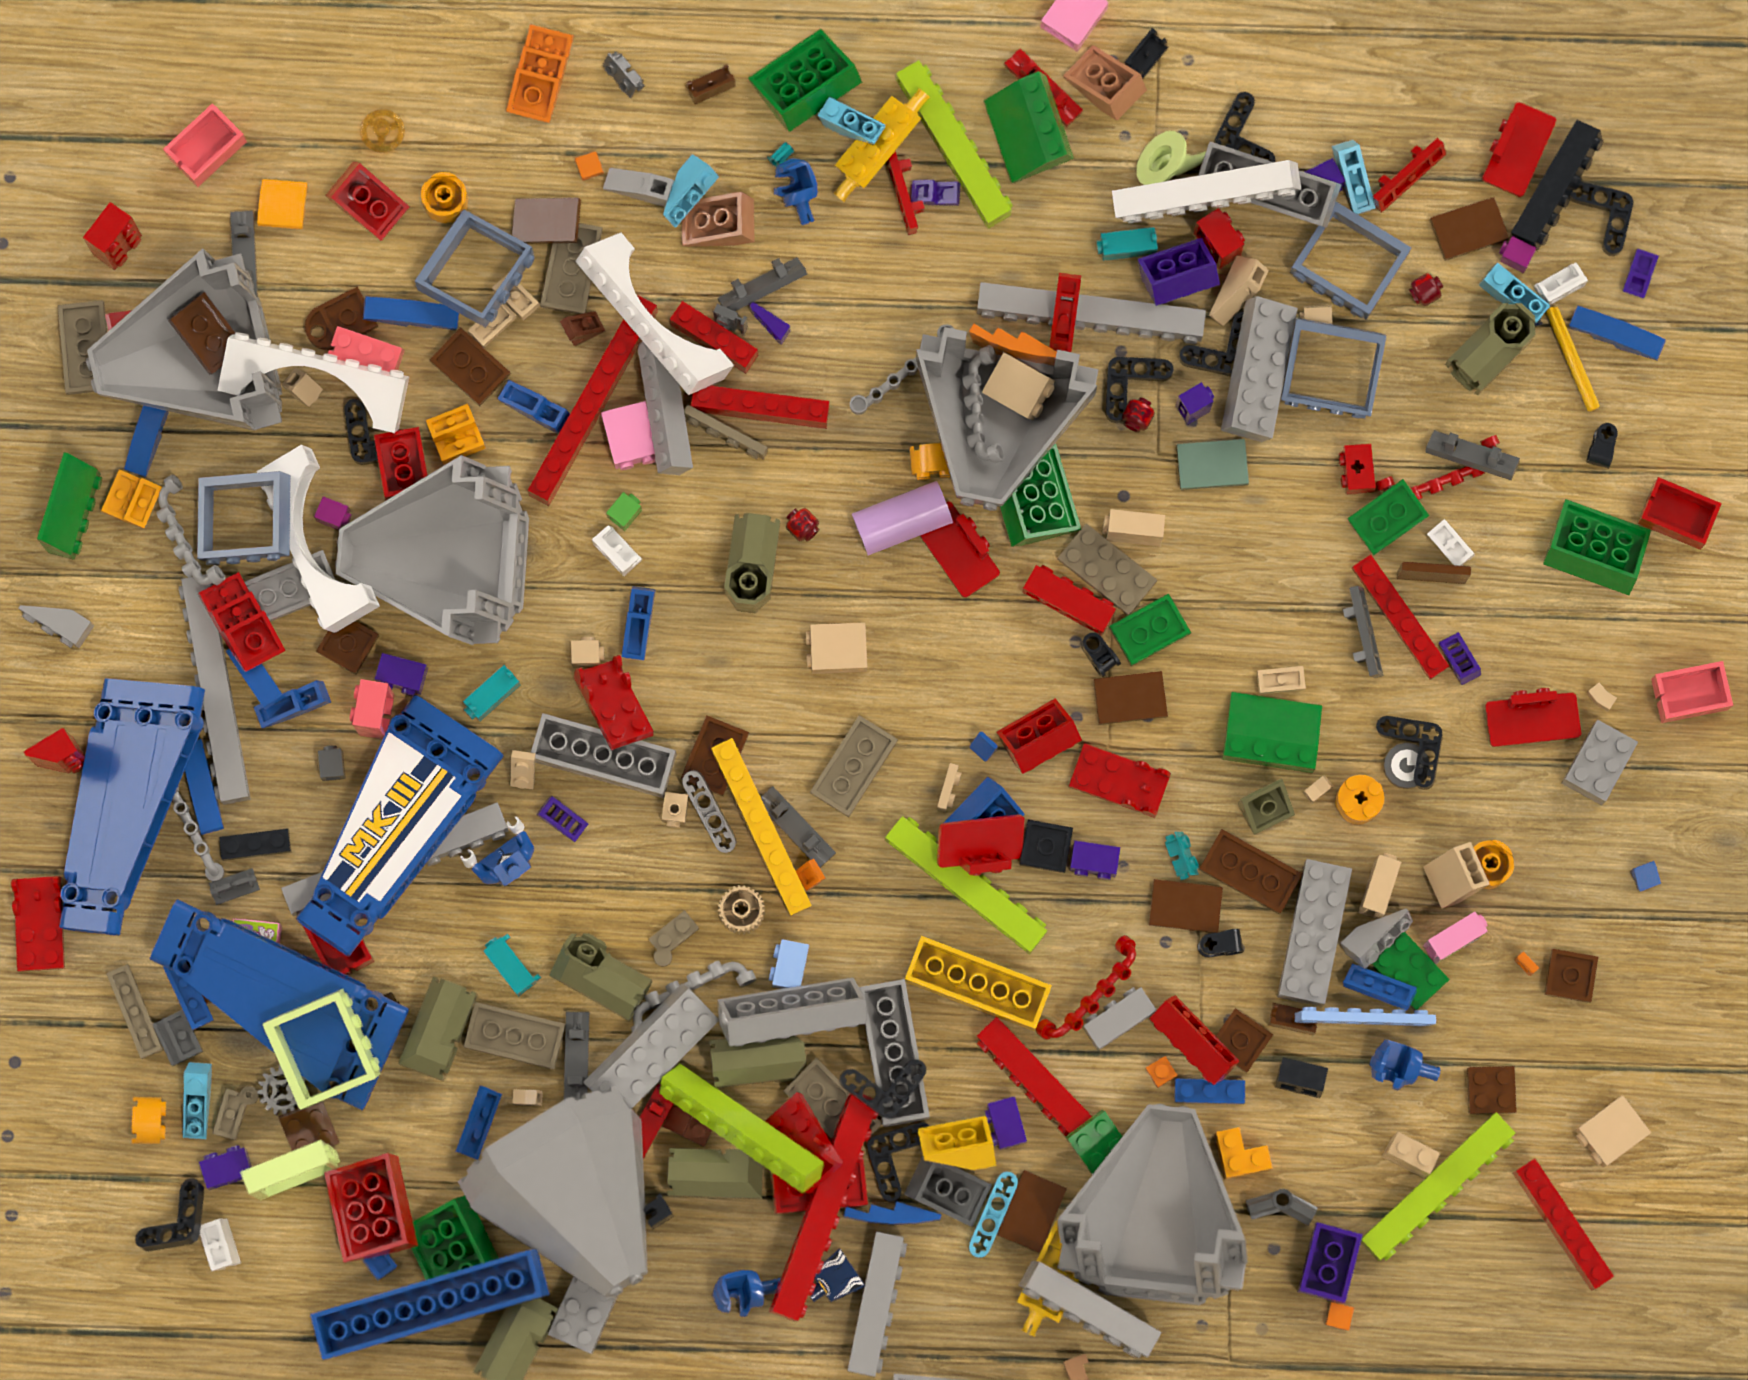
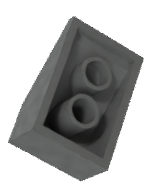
M922 1155L904 1195L972 1227L992 1184L955 1166L925 1161Z

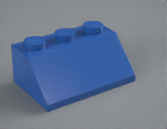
M987 777L944 823L1018 814L1024 816L1025 813L1002 786Z

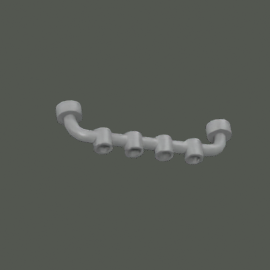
M948 324L940 326L937 331V337L942 338L944 327L954 328ZM916 357L907 360L904 367L897 373L890 374L887 377V381L881 386L872 388L866 398L862 395L852 397L850 400V410L856 415L864 414L870 405L880 403L883 395L890 389L895 390L899 388L901 380L908 375L912 376L917 373ZM914 365L915 369L909 370L907 366ZM891 379H896L898 382L896 384H891L889 381ZM879 393L880 397L873 398L872 394Z
M988 345L981 348L980 354L971 361L969 375L963 377V384L971 393V395L964 398L966 407L972 409V414L966 416V423L974 431V434L967 437L968 444L972 449L975 448L976 455L980 459L985 461L991 460L995 464L1003 461L1005 454L999 443L988 446L987 451L984 450L986 437L983 433L982 425H984L985 420L981 413L983 399L979 391V386L982 383L978 374L979 365L981 363L989 365L997 361L994 348Z
M171 474L164 479L165 485L161 488L158 496L161 509L156 512L157 517L161 522H167L169 528L165 530V534L171 541L176 540L178 544L173 548V551L179 559L184 558L186 564L182 566L184 574L189 578L193 576L194 580L200 585L212 583L219 585L225 580L224 573L218 566L213 565L206 571L207 576L201 574V566L192 555L193 549L183 535L184 530L175 518V510L168 503L167 497L170 492L176 494L183 489L180 480L174 474Z
M178 786L172 799L174 811L181 817L184 823V831L191 837L195 845V853L201 857L206 866V877L212 882L223 879L225 874L224 868L220 864L213 862L209 854L210 848L203 842L199 834V826L193 822L189 814V806L182 800ZM185 805V810L178 812V807ZM191 825H194L195 830L193 832H188V828ZM200 846H205L206 848L203 853L198 852Z
M716 961L708 965L709 971L700 975L699 971L687 975L688 981L683 984L690 990H694L711 980L724 976L730 971H736L739 974L736 980L740 987H744L753 983L756 977L753 970L747 971L738 962H729L721 965L720 961ZM678 981L666 985L667 991L658 995L657 991H653L644 996L646 1001L640 1004L634 1011L632 1032L643 1022V1013L657 1008L679 986Z

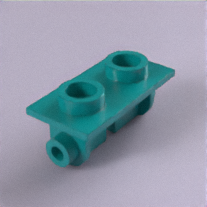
M1174 832L1175 836L1174 834L1166 836L1165 845L1170 857L1179 856V859L1172 861L1177 877L1185 880L1189 878V874L1190 876L1199 875L1197 870L1199 869V864L1195 856L1191 854L1189 837L1186 834L1184 835V832Z

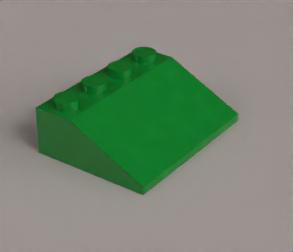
M819 29L748 78L749 82L788 132L820 112L829 97L837 100L862 83L855 64L822 29Z
M1040 71L1018 79L984 100L1012 184L1074 159L1047 77Z
M1057 444L1052 446L1004 505L1000 506L1012 547L1032 544L1081 530Z
M66 452L63 453L37 540L48 553L75 560L76 554L79 555L82 549L83 542L80 540L82 534L88 530L89 511L92 512L96 503L94 495L96 490H99L101 487L102 477H100L101 473L98 469Z
M1565 499L1543 565L1629 596L1638 579L1651 530Z
M1231 692L1222 760L1313 773L1316 768L1322 705Z
M465 1195L454 1198L413 1221L418 1246L411 1248L426 1280L499 1259L478 1213L470 1208L471 1205Z

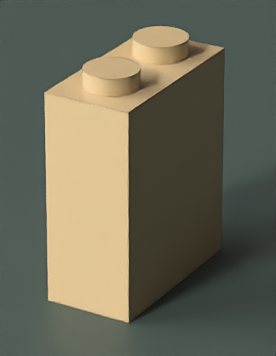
M1003 353L982 393L1022 416L1034 420L1035 417L1037 418L1041 414L1045 398L1050 397L1052 394L1055 380L1011 355Z
M1111 509L1109 516L1105 515L1102 534H1107L1106 539L1112 542L1160 547L1164 534L1165 515Z
M865 623L810 625V631H806V645H811V654H807V668H812V674L867 672Z
M1471 842L1450 849L1423 867L1442 909L1462 902L1490 884Z
M1384 853V855L1379 854L1375 859L1358 913L1375 919L1382 918L1385 915L1401 865V861H1398L1396 856Z
M1623 1095L1575 1130L1578 1133L1576 1135L1577 1140L1583 1147L1587 1145L1592 1152L1590 1154L1592 1160L1598 1166L1601 1164L1603 1168L1651 1134L1650 1130Z
M1397 1132L1391 1137L1382 1157L1425 1178L1431 1174L1440 1153Z

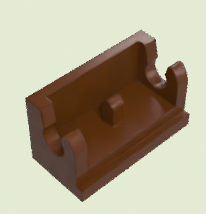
M726 64L723 68L696 80L686 82V87L696 105L736 87L735 78L730 73L728 64Z
M1278 1003L1272 1004L1268 1026L1308 1035H1314L1317 1030V1023L1295 1022V1013L1302 1011V1009Z

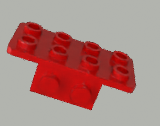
M1517 102L1508 120L1503 119L1498 130L1502 133L1500 139H1494L1489 151L1493 152L1482 180L1515 196L1523 197L1557 119L1524 103Z
M948 501L946 503L953 523L922 534L920 537L963 598H967L1000 575V570L989 556L988 548L990 544L983 535L980 537L975 531L977 526L972 518H966L964 513L960 515L953 503Z
M1540 688L1536 690V693L1527 694V690L1513 692V695L1507 700L1489 701L1485 704L1489 740L1492 747L1579 738L1582 734L1577 697L1573 692L1557 694V691H1550V688Z
M1018 814L940 824L937 865L940 868L960 866L969 875L973 876L981 875L984 872L1001 873L1002 870L1011 869L1012 860L1021 858L1024 817Z

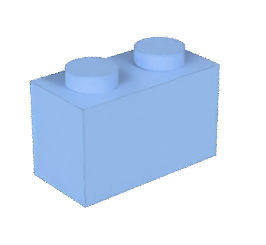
M783 939L780 945L776 944L773 958H777L776 967H771L769 980L773 981L772 987L785 989L801 986L809 950L808 944Z

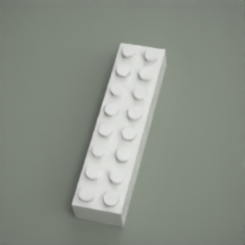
M1286 160L1112 191L1116 218L1123 219V222L1137 223L1142 221V217L1150 218V220L1164 218L1163 214L1165 213L1178 216L1185 214V210L1188 209L1189 211L1201 212L1206 211L1207 206L1216 208L1229 207V202L1240 205L1251 203L1252 198L1260 199V201L1274 199L1273 195L1278 194V196L1282 195V197L1296 195L1295 191L1301 190L1298 163Z

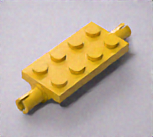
M919 88L907 104H903L891 96L873 118L886 125L875 144L855 139L841 156L835 166L846 174V179L833 192L840 200L845 202L856 186L858 188L859 186L865 188L921 120L917 112L930 98L924 91Z
M1057 1217L1037 1261L1078 1284L1079 1280L1074 1278V1272L1058 1269L1062 1243L1060 1242ZM1021 1292L1016 1303L1029 1308L1030 1311L1021 1331L1027 1333L1030 1325H1032L1029 1335L1035 1337L1043 1318L1047 1317L1057 1323L1060 1322L1064 1313L1062 1310L1053 1311L1042 1304L1043 1299H1032Z

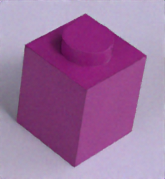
M1512 236L1509 243L1504 241L1499 251V254L1502 255L1499 262L1524 274L1537 248Z
M323 496L314 518L316 522L339 530L350 523L352 514H350L348 506Z

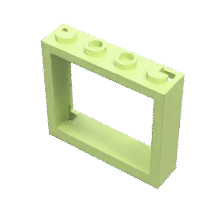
M344 989L274 1017L262 1024L300 1110L375 1079L380 1075L379 1061L376 1057L373 1058L370 1051L372 1048L371 1042L367 1036L363 1035L361 1019L358 1014H354L351 1007L353 1006L352 999L349 998ZM335 1001L366 1074L311 1097L279 1024Z
M320 1140L244 1170L241 1174L248 1193L261 1201L325 1175L324 1172L339 1168L337 1164L340 1163V1159L336 1149L334 1150L329 1144H325Z

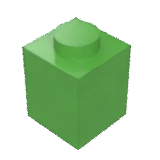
M623 492L606 512L607 518L623 531H626L641 513L642 508L639 505L641 501L630 493L628 496Z

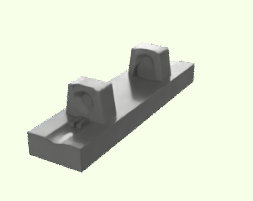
M253 210L230 212L232 256L242 254L246 271L248 270L254 284L255 296L258 297ZM245 234L248 238H237V236Z
M798 257L784 264L778 258L771 262L773 270L745 284H742L739 279L731 282L734 290L717 299L721 306L737 311L807 275V271Z
M1434 430L1426 446V453L1511 481L1520 462V458L1503 453L1500 448L1494 446L1492 449L1460 439L1457 434L1451 432L1447 435Z
M1354 586L1349 588L1353 606L1343 609L1345 618H1356L1362 641L1363 651L1353 653L1354 661L1357 663L1366 662L1370 677H1382L1384 674L1364 588Z
M773 786L761 796L770 818L810 860L815 859L819 868L836 854ZM784 810H787V811L779 818V816L781 815V813H782Z
M566 1012L564 1100L574 1097L577 1101L583 1098L584 1094L588 1093V1087L583 1082L588 1078L589 1012Z

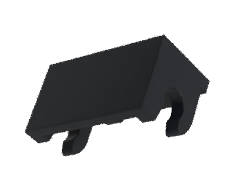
M1154 28L1150 29L1124 63L1140 73L1142 79L1146 77L1168 49L1167 39L1159 38Z
M1283 1057L1275 1088L1321 1098L1328 1068Z
M661 1194L657 1195V1199L647 1204L643 1210L646 1215L651 1213L652 1216H655L648 1221L652 1230L674 1217Z

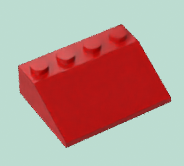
M386 1153L324 1172L343 1263L392 1254L418 1246L400 1161L397 1155Z

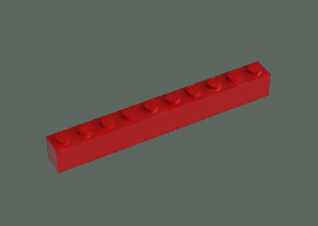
M637 295L645 309L655 318L658 313L657 305ZM624 319L527 490L530 497L547 506H550L601 412L638 349L637 345L642 341Z
M848 1093L831 1140V1144L843 1165L812 1192L769 1309L770 1313L793 1322H798L800 1318L803 1319L808 1307L805 1305L808 1296L811 1297L814 1292L816 1283H813L815 1275L820 1274L824 1261L821 1258L824 1251L828 1252L832 1239L829 1236L832 1229L836 1230L840 1217L837 1214L840 1207L843 1208L846 1204L848 1195L845 1192L848 1185L851 1186L854 1182L856 1173L853 1171L856 1163L860 1164L864 1151L861 1149L864 1141L868 1142L872 1132V1129L869 1128L872 1119L876 1120L878 1116L876 1112L850 1093ZM863 1094V1097H864L866 1100H872V1099H874V1098H872V1097H870V1096H867V1095H864V1094Z

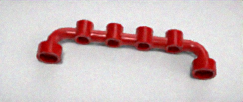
M1497 435L1481 440L1480 444L1492 449L1493 446L1497 447L1496 445L1500 444ZM1466 466L1410 489L1420 500L1423 498L1422 493L1430 491L1431 495L1444 490L1442 485L1451 483L1453 487L1465 482L1463 478L1471 474L1473 478L1485 474V472ZM1390 476L1375 482L1378 491L1383 490L1385 492L1391 486H1394L1395 482L1393 477Z
M1121 936L1116 941L1115 949L1123 956H1126V958L1122 962L1114 964L1112 973L1106 979L1098 981L1096 990L1090 996L1082 998L1080 1007L1074 1013L1071 1012L1065 1016L1062 1026L1056 1029V1025L1049 1019H1043L1037 1024L1036 1033L1041 1038L1048 1040L1050 1038H1060L1071 1029L1074 1031L1080 1030L1084 1024L1081 1018L1087 1012L1095 1014L1099 1010L1100 1005L1097 1001L1103 995L1111 997L1115 993V986L1113 984L1119 978L1125 981L1131 976V969L1129 967L1136 958L1135 941L1129 936Z

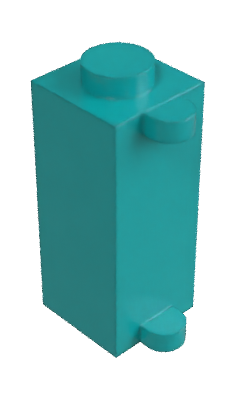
M1155 227L1101 233L1100 241H1096L1098 255L1102 254L1103 261L1148 256L1157 253L1158 250Z
M503 665L463 701L466 706L464 709L465 713L472 720L476 717L481 722L521 686L519 680Z
M508 934L499 939L494 937L485 944L486 949L483 952L519 997L542 977L539 974L532 977L506 943L511 938Z

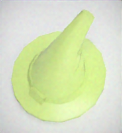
M1165 131L1150 141L1141 153L1137 163L1136 175L1139 182L1143 185L1166 182L1173 176L1188 172L1203 163L1206 151L1192 156L1186 154L1187 143L1183 135L1176 131Z

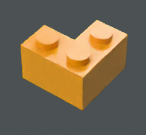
M1239 1127L1215 1133L1224 1180L1272 1169L1268 1146L1244 1150Z

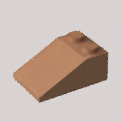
M1094 45L1063 75L1064 79L1100 111L1116 121L1147 91L1140 73Z
M743 192L700 199L682 220V246L684 247L736 246L755 242L754 199Z

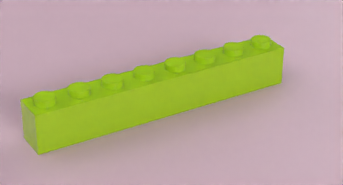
M920 60L897 72L896 81L908 100L914 96L919 88L930 97L917 112L918 116L921 118V122L961 184L985 226L989 229L1010 217L1013 205L1008 196L1003 197L1000 192L1001 185L995 176L992 178L988 170L990 168L986 160L979 158L976 153L978 148L972 139L968 140L965 133L967 131L960 120L957 122L953 116L955 111L949 102L945 103L942 98L944 94L938 83L934 84L930 78L932 74L926 64L922 65Z
M902 816L887 834L885 841L1030 955L1047 934L1046 924L1037 917L1033 919L1027 915L1028 910L1017 902L1015 905L1008 900L1010 896L1000 888L998 890L994 889L990 885L992 882L983 874L980 876L969 875L960 866L940 868L937 865L938 844L936 841L938 839L930 832L926 831V833H923L918 829L919 824L912 818L908 817L906 819Z
M682 1064L677 1065L662 1077L659 1094L680 1107L684 1112L693 1116L701 1124L716 1132L720 1137L729 1141L736 1148L752 1157L756 1162L768 1168L792 1187L803 1193L821 1178L823 1161Z
M1497 1112L1493 1114L1361 1239V1244L1377 1261L1383 1258L1387 1261L1396 1252L1393 1248L1398 1243L1404 1245L1413 1236L1410 1232L1415 1227L1421 1229L1430 1220L1427 1216L1432 1211L1438 1213L1447 1204L1444 1200L1449 1195L1455 1197L1463 1189L1461 1184L1466 1179L1471 1182L1480 1173L1478 1168L1485 1163L1488 1166L1497 1157L1495 1152L1502 1147L1505 1150L1514 1141L1512 1136L1516 1132Z

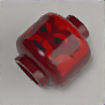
M1425 273L1413 280L1410 284L1411 288L1408 290L1417 305L1428 306L1441 298L1442 293L1440 289L1444 288L1438 276L1433 278L1430 273Z
M1142 397L1139 400H1130L1122 414L1123 425L1137 433L1140 430H1147L1155 416V411L1151 407L1152 403Z
M795 508L786 517L789 520L786 524V529L798 541L805 540L808 542L820 530L818 528L819 520L807 508H802L799 511Z

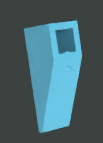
M831 97L828 98L818 114L824 127L842 136L870 144H875L886 127L885 124Z
M693 154L678 170L663 213L664 217L675 228L719 178L707 163Z
M1499 263L1493 266L1479 283L1481 288L1501 303H1522L1535 315V323L1538 322L1550 307L1546 301Z
M189 1062L184 1072L183 1138H207L212 1064Z

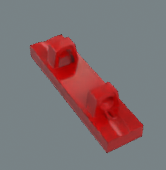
M1021 48L1004 63V66L1017 79L1028 76L1032 69L1035 72L1040 71L1047 77L1061 121L1066 127L1083 113V109Z
M1438 137L1424 150L1417 145L1412 148L1410 152L1412 153L1413 160L1392 179L1386 175L1378 179L1381 189L1372 196L1376 209L1381 213L1385 211L1446 155L1444 142Z
M895 150L886 163L907 234L912 235L916 234L918 229L915 215L924 212L925 207L922 200L911 202L902 174L911 170L910 158L898 160Z
M1059 273L1049 347L1056 352L1057 350L1072 352L1082 275ZM1062 297H1069V298H1072V300H1066V299H1061V298H1062Z
M657 1084L640 1115L642 1121L643 1160L674 1103L659 1094L660 1084Z

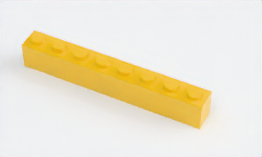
M733 738L712 747L711 751L789 915L792 916L811 907L809 898Z

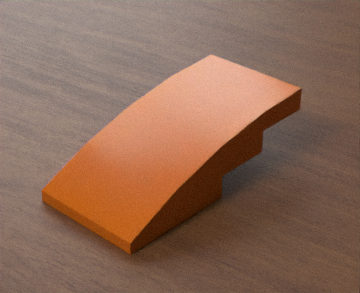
M530 24L519 66L516 69L506 112L550 123L565 74L574 35Z
M973 324L969 330L974 344L982 348L991 345L997 355L1006 353L1017 359L1055 365L1057 352L1023 331L1018 338H1015L1000 328H997L993 335L976 324Z

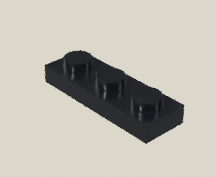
M288 828L219 837L222 861L291 852Z

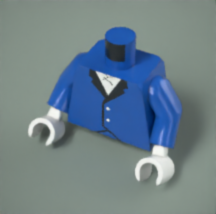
M516 816L517 823L515 826H512L507 821V827L514 834H517L516 837L514 836L479 861V863H477L472 850H467L471 856L470 858L464 859L462 855L460 856L465 867L472 868V871L485 884L499 883L506 886L531 867L530 859L534 853V846L527 833L523 831L524 824Z

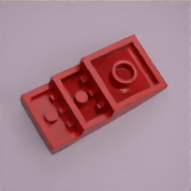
M239 572L226 578L219 585L214 584L198 593L210 618L244 672L286 651L265 611L261 610L252 591L248 590Z

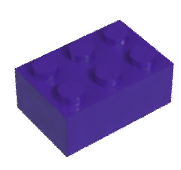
M1202 238L1138 259L1141 279L1156 306L1220 285L1216 263Z
M1316 1222L1313 1227L1297 1292L1344 1304L1363 1234Z

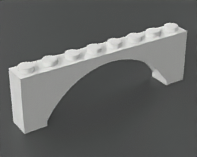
M622 233L586 246L575 262L688 395L725 379L734 365L721 349L705 348L682 339L663 327L642 305L634 291L629 274V258L635 248Z
M236 332L235 335H231L227 339L218 391L239 396L245 392L246 386L253 381L252 373L261 371L265 374L269 371L289 366L313 367L336 376L358 395L373 420L372 428L395 433L399 430L409 376H404V372L392 369L388 372L381 370L382 367L378 365L368 364L367 367L359 365L360 362L357 360L346 359V361L338 360L336 355L324 354V356L315 354V351L302 348L300 351L293 349V345L280 343V345L271 344L269 339L258 338L254 340L250 339L248 334Z
M300 445L261 468L257 473L281 471L291 475L290 550L293 555L292 562L300 571L302 576L301 583L308 590L310 604L318 613V623L323 629L335 633L380 607L371 586L363 583L358 585L341 583L326 574L313 559L304 537L303 507L310 482L320 467L313 450ZM262 486L261 488L268 497L267 503L273 510V486Z

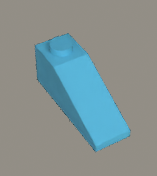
M1354 140L1331 146L1336 165L1345 179L1344 189L1352 211L1360 214L1375 209L1360 145Z

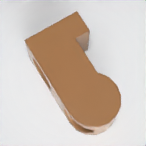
M1086 1354L1063 1362L1069 1380H1088L1083 1366L1089 1363Z

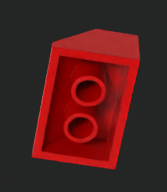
M1056 698L996 732L1012 761L1022 774L1033 770L1036 766L1054 758L1057 754L1082 741L1073 719Z
M64 728L59 729L23 751L25 756L37 767L67 774L81 771L85 760V755L76 740Z

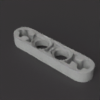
M689 771L684 775L682 782L716 848L722 853L731 852L737 844L736 836L704 776L699 771ZM689 775L698 777L697 786L699 789L704 786L705 790L694 796L692 792H695L696 788L693 784H688L690 780ZM707 795L710 798L711 803L709 807L702 808L698 804L699 796ZM717 815L721 818L722 822L719 828H713L709 825V818L711 816ZM726 827L727 831H724L723 834L726 839L731 838L730 848H727L726 845L721 846L720 842L723 840L721 835L719 834L716 837L714 833Z

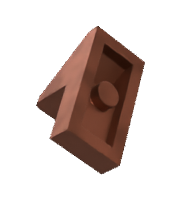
M596 311L568 316L560 321L566 335L574 346L584 343L606 331Z
M672 1106L663 1125V1128L705 1147L713 1131L687 1112Z

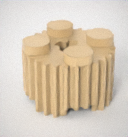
M738 885V888L733 886V889H729L728 893L725 892V896H722V900L719 901L718 913L720 920L730 932H738V934L742 932L743 935L745 932H748L749 934L750 930L755 931L754 929H758L762 924L761 920H764V901L759 896V893H755L754 889L750 890V887L745 888V885L743 887ZM739 905H744V908L748 909L744 915L735 912V909H739Z

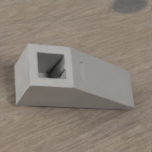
M609 168L603 190L666 207L674 181L673 179L652 173Z
M19 606L20 611L23 613L21 617L32 624L35 621L42 625L41 630L51 636L54 633L61 637L59 641L69 648L73 645L80 648L94 627L92 622L71 609Z
M1407 909L1400 910L1356 927L1341 942V945L1347 956L1366 969L1377 960L1378 956L1386 948H1389L1394 943V940L1402 932L1409 929L1413 920Z

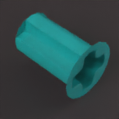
M784 142L767 158L773 166L777 167V165L787 160L794 152V149Z

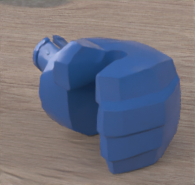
M791 158L777 165L775 169V178L789 177L791 183L787 186L774 188V195L783 197L785 207L796 206L800 224L805 225L815 221L808 202L810 199L817 197V181L807 161Z
M1387 1039L1377 1047L1369 1064L1372 1068V1077L1380 1082L1389 1080L1393 1083L1392 1089L1397 1091L1405 1085H1412L1418 1076L1436 1082L1440 1075V1067L1422 1063L1423 1054L1421 1051Z
M736 1271L719 1277L712 1296L718 1310L723 1313L730 1312V1298H736L739 1303L740 1316L746 1317L750 1308L763 1306L764 1295L775 1294L781 1278L761 1282L759 1275L755 1271Z

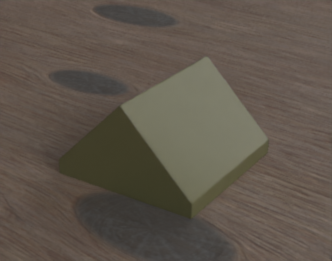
M1282 779L1241 798L1238 802L1254 835L1295 815Z

